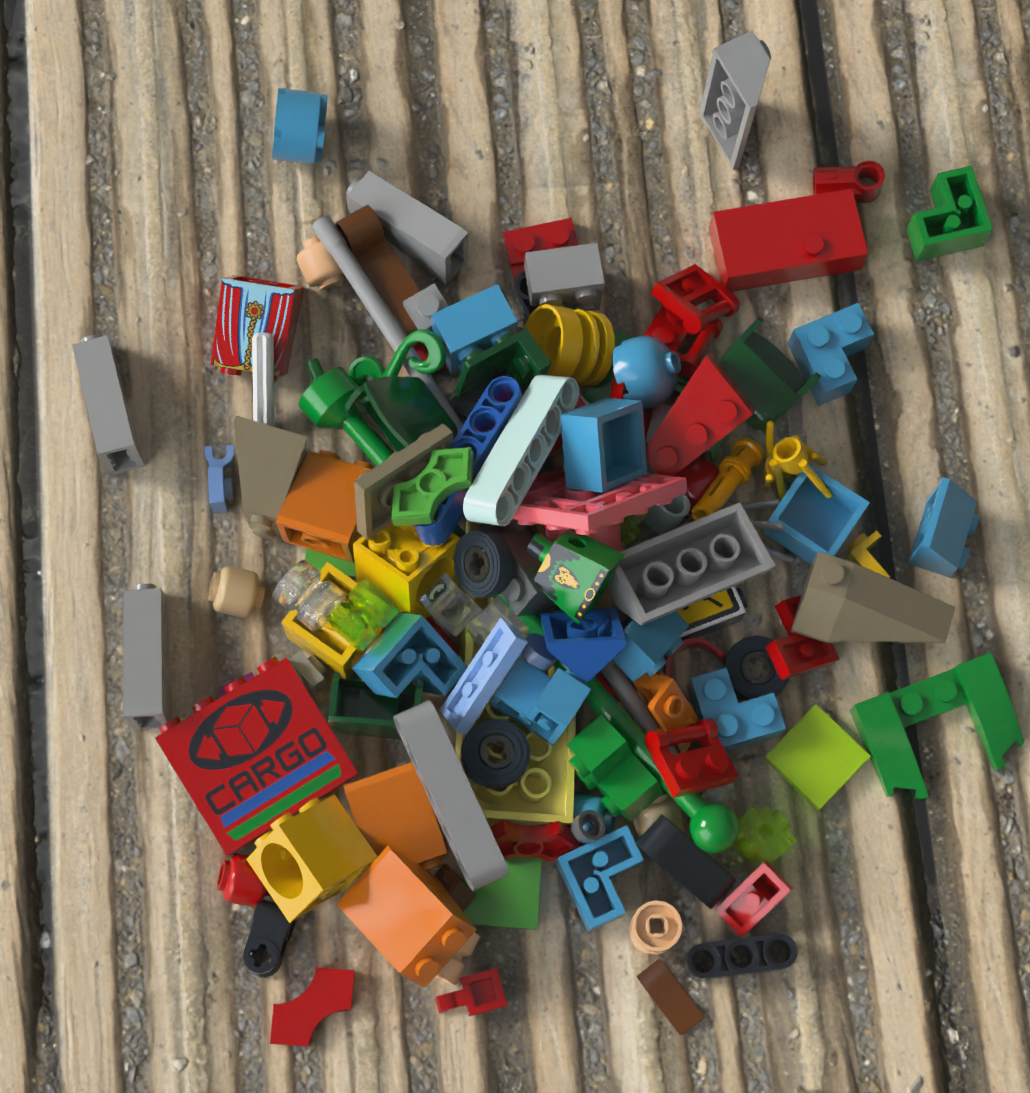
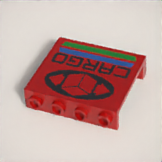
M277 657L266 661L257 668L260 674L246 681L244 676L235 680L224 688L227 694L216 701L211 696L192 707L193 715L183 721L179 717L171 719L159 727L162 734L155 737L228 857L272 830L270 825L284 814L290 812L292 816L299 813V809L312 799L318 797L320 800L359 774L287 657L281 661Z

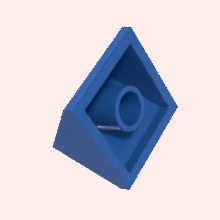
M616 608L594 609L579 624L564 611L540 612L547 650L586 684L626 646V639Z

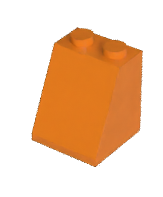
M320 450L319 453L308 451L276 520L283 542L353 563V543L362 537L357 531L354 481L362 473L375 467L359 460L354 461V464L342 461L339 455L327 450Z
M412 762L343 786L356 826L377 856L387 846H390L427 871L443 866L442 859L448 858V852L433 807Z
M387 846L336 903L343 913L401 975L424 988L477 930L435 875L390 846Z

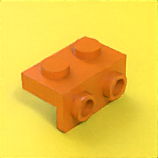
M657 672L650 677L647 673H644L633 682L664 732L696 725V722L699 721V718L675 680L666 674ZM693 741L674 745L679 753L686 752Z

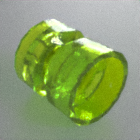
M362 578L348 593L349 601L347 603L339 602L326 616L328 623L349 644L361 652L377 637L375 629L377 627L385 628L399 613L395 604L377 586L365 578Z

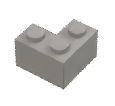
M598 243L525 253L524 269L531 306H541L544 304L559 306L563 303V307L573 310H600L605 282Z

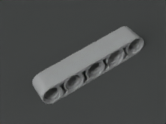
M428 700L393 716L398 733L470 889L473 892L508 876L509 870L432 702Z

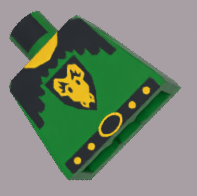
M568 529L555 542H552L541 533H537L526 548L527 553L542 562L534 578L535 585L578 624L595 609L625 556L621 552L586 535L577 534L574 529Z

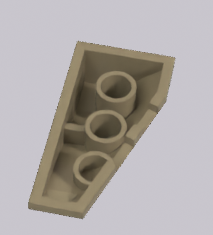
M818 552L811 562L791 632L825 643H945L955 607L856 563Z

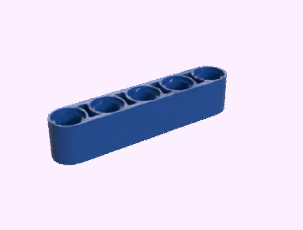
M502 376L490 382L448 448H472L474 453L473 481L523 397L519 384L512 377ZM493 428L492 430H490V431H488V432H483V431H485L486 429ZM469 488L449 495L437 508L433 518L437 520L433 524L414 525L423 543L436 546L444 543L450 537L464 514L463 503Z

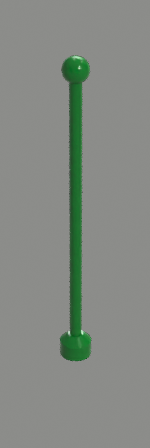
M342 367L333 368L321 375L306 389L299 400L298 406L318 429H344L369 459L378 466L386 461L394 452L360 414L351 417L346 416L343 407L353 392L360 386ZM458 524L452 532L460 538L466 534ZM480 550L477 557V567L480 575L485 578L488 576L489 571L480 558L484 553ZM502 592L493 597L526 635L537 633L544 637L539 614L516 616ZM558 659L553 664L557 669L560 668L564 672L566 670L571 671ZM594 676L587 684H584L591 689L585 701L599 716L602 714L627 741L633 755L672 797L645 745L646 733ZM698 792L673 798L691 818L689 825L690 835L693 842L701 850L708 853H722L736 843L740 833V824L738 817L731 808L721 803H707Z

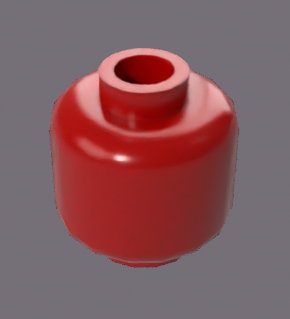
M235 853L229 861L223 860L217 880V890L222 891L223 898L229 903L256 907L257 903L262 902L265 896L271 897V895L246 860L250 855Z

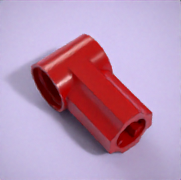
M870 160L863 161L857 166L814 168L813 195L853 189L856 201L860 203L873 202L881 193L885 179L884 169L879 163ZM870 178L875 182V185L865 186L861 184L859 179Z

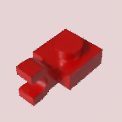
M497 968L459 978L461 990L439 995L435 998L439 1013L466 1006L469 1017L507 1006Z

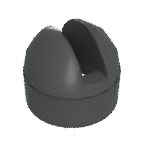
M586 810L575 817L571 823V832L577 841L592 843L604 835V819L598 812ZM589 821L593 828L585 832L582 826Z

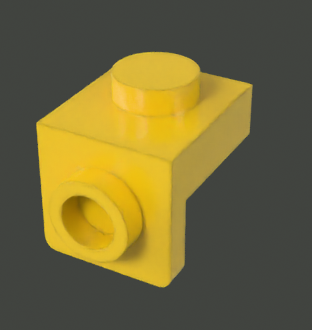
M875 531L869 537L862 533L847 546L850 552L845 560L890 578L888 573L868 552L882 537L878 531Z

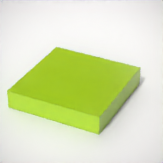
M815 704L763 759L819 811L871 756Z

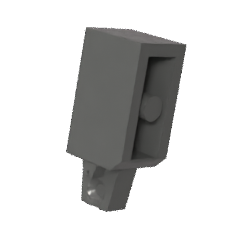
M481 523L478 527L479 530L491 529L500 533L509 543L512 551L514 570L511 582L502 593L515 615H533L550 611L556 604L534 582L542 562L526 552V548L534 535L527 531L516 532L508 525L499 526ZM485 551L480 558L489 571L490 560Z

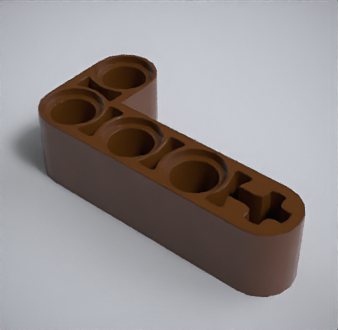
M367 204L337 221L336 226L345 238L348 248L407 337L418 329L405 310L403 301L420 292V289L386 242L382 225L373 209Z

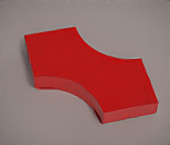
M503 820L490 827L505 861L518 857H535L551 863L557 860L558 857L582 846V842L577 841L571 829L560 821L542 826H519Z
M316 967L314 978L302 995L290 1002L273 1004L270 1044L310 1047L314 1031L325 1018L336 1012L352 1010L355 970Z

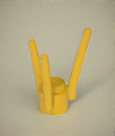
M772 421L767 422L765 451L767 459L762 469V475L765 480L764 486L767 489L777 486L774 470L769 465V461L774 458V423ZM816 452L808 455V463H812L818 458ZM782 470L784 483H786L791 474Z
M798 435L781 439L773 449L774 458L769 461V465L774 470L780 501L786 494L782 470L790 474L804 472L826 498H831L832 493L808 464V455L816 451L803 443ZM817 453L818 458L815 461L825 465L827 460Z

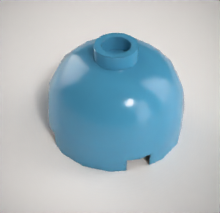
M639 336L620 342V346L615 347L613 350V369L617 384L624 382L629 392L623 395L624 399L642 401L643 411L667 401L674 394L678 383V373L681 371L678 355L671 351L665 343L654 337Z

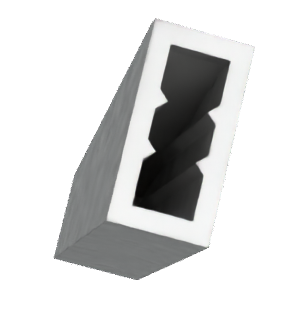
M368 171L362 179L356 178L348 187L346 192L348 211L353 213L368 204L382 225L385 239L444 285H447L468 261V232L459 225L371 171Z
M108 335L84 337L80 343L72 344L98 456L109 476L144 467L143 457L111 341Z
M138 584L133 586V590L123 591L124 718L134 730L156 729L172 719L166 596L162 588H156L154 584Z

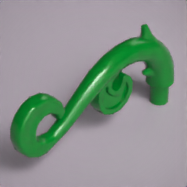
M420 329L412 332L402 341L386 370L378 358L365 355L351 363L349 375L359 386L368 381V376L372 380L385 376L398 377L409 350L417 342L425 344L429 353L428 358L425 361H421L413 356L409 358V365L415 371L429 375L438 372L443 367L446 360V348L436 333ZM318 358L305 363L312 379L309 381L311 385L324 374Z

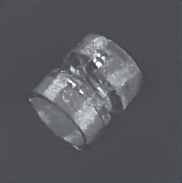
M301 560L281 579L272 597L287 611L297 610V619L312 632H317L335 615L343 604L346 594L330 580L320 581L321 573L308 561Z

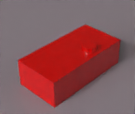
M853 189L715 211L712 214L709 225L720 281L730 292L858 271L862 269L868 256Z

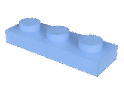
M500 617L441 707L440 711L454 731L467 735L528 643L512 621Z

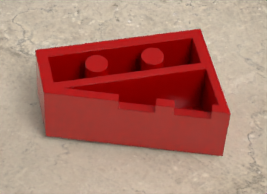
M711 352L705 356L646 446V460L657 474L676 475L752 416L756 410Z

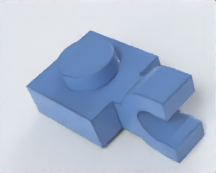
M226 445L227 453L223 459L214 458L212 446H204L205 457L209 464V504L213 513L228 512L227 500H234L232 478H226L225 470L231 467L235 461L234 445Z

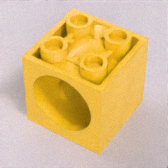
M392 523L368 540L362 536L353 543L357 583L387 603L390 616L396 618L400 613L422 615L426 619L462 588L454 572V553L456 545L461 538L452 533L444 543L430 546L420 540L414 525L394 526ZM440 583H445L447 591L443 592L436 601H429L428 597L432 589Z
M327 562L281 623L287 639L308 654L314 655L318 661L335 673H340L343 679H349L354 673L352 669L354 664L389 626L391 617L387 603Z
M335 794L322 802L318 797L303 805L299 809L300 813L294 817L289 812L278 818L270 825L273 830L265 833L254 842L257 848L246 859L289 923L345 891L378 857Z

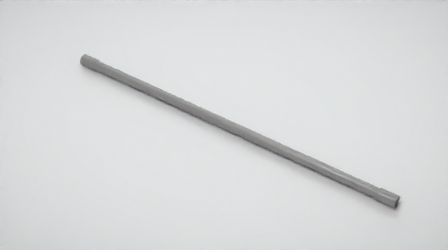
M330 215L317 219L313 223L312 229L327 252L333 256L393 351L396 352L399 345L406 338V335L348 248L345 238ZM412 346L403 363L404 368L410 377H419L424 381L455 423L459 432L463 423L431 374L419 373L409 365V358L413 356L421 360ZM512 519L508 524L516 532L527 531L535 536L529 525H519L518 520ZM611 660L601 672L627 713L646 734L649 731L660 729L623 670ZM674 746L668 747L672 755L678 754Z

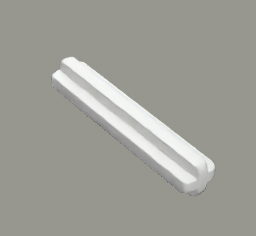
M256 333L252 338L253 421L274 427V337L270 333Z

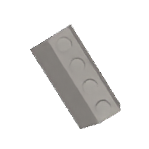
M753 30L714 48L699 112L733 170L740 166L771 60L767 44L763 40L759 41Z
M739 502L621 551L625 556L609 582L607 589L616 606L642 626L775 569L776 565Z

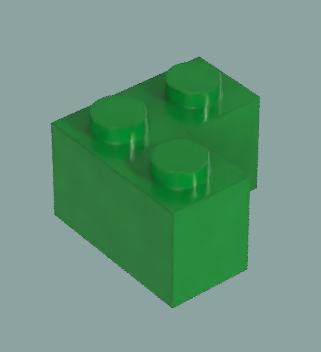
M972 165L938 173L929 190L935 208L914 213L906 229L916 262L983 247L993 230Z
M602 714L567 744L573 756L569 763L577 771V777L590 791L596 787L604 797L600 800L601 803L615 818L621 814L630 823L663 794L658 780L633 755L627 741Z

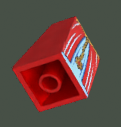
M238 275L222 278L210 365L220 366V373L229 375H241L242 370L253 372L252 338L256 333H270L274 337V381H277V376L282 377L288 373L305 286Z

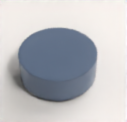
M529 633L525 638L528 643L522 651V656L528 663L538 669H550L557 661V658L547 650L545 637L537 633Z

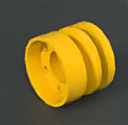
M549 304L537 307L530 314L524 329L527 328L551 362L547 375L571 377L577 381L579 386L588 388L598 385L606 377L612 365L615 335L612 324L605 314L582 309L573 310Z

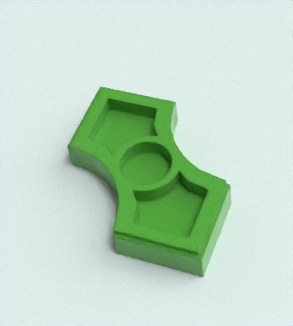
M471 447L433 450L428 465L418 476L407 482L395 484L393 488L391 518L394 526L433 524L437 508L449 495L471 487L473 483L474 453Z

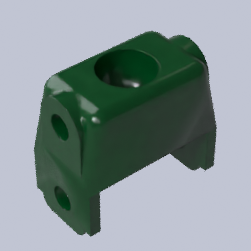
M759 316L727 349L718 362L756 409L754 414L745 422L752 429L760 430L765 434L767 422L772 421L775 424L794 403L808 392L820 379L821 375L816 372L805 381L799 370L783 352L766 338L754 332L764 321Z
M385 376L365 381L362 386L353 392L343 407L347 417L368 412L396 452L403 450L417 441L422 434L432 431L441 424H444L453 432V440L458 433L455 423L419 377Z
M333 673L329 704V726L346 735L401 739L393 716L423 703L424 680H417L416 685H407L401 694L394 698L375 694L362 680L342 679L340 673Z

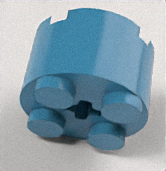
M278 88L272 150L273 160L309 164L322 163L328 95L321 94L320 92Z

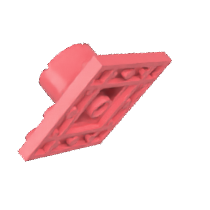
M561 466L536 476L512 519L518 520L519 525H545V537L552 542H555L568 529H574L577 534L586 535L621 552L620 523L624 522V517L645 514L649 511L648 508L654 505L660 506L672 503V498L687 493L686 478L647 473L603 493L566 488L564 468Z

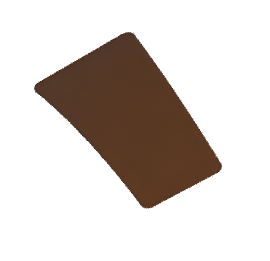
M658 959L637 975V979L680 1035H683L704 1019V1015L661 959Z

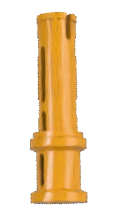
M740 438L735 442L732 447V454L725 457L719 464V475L693 507L691 512H693L692 517L695 521L720 511L735 488L746 484L751 477V469L758 466L764 459L763 449L756 441L749 438Z

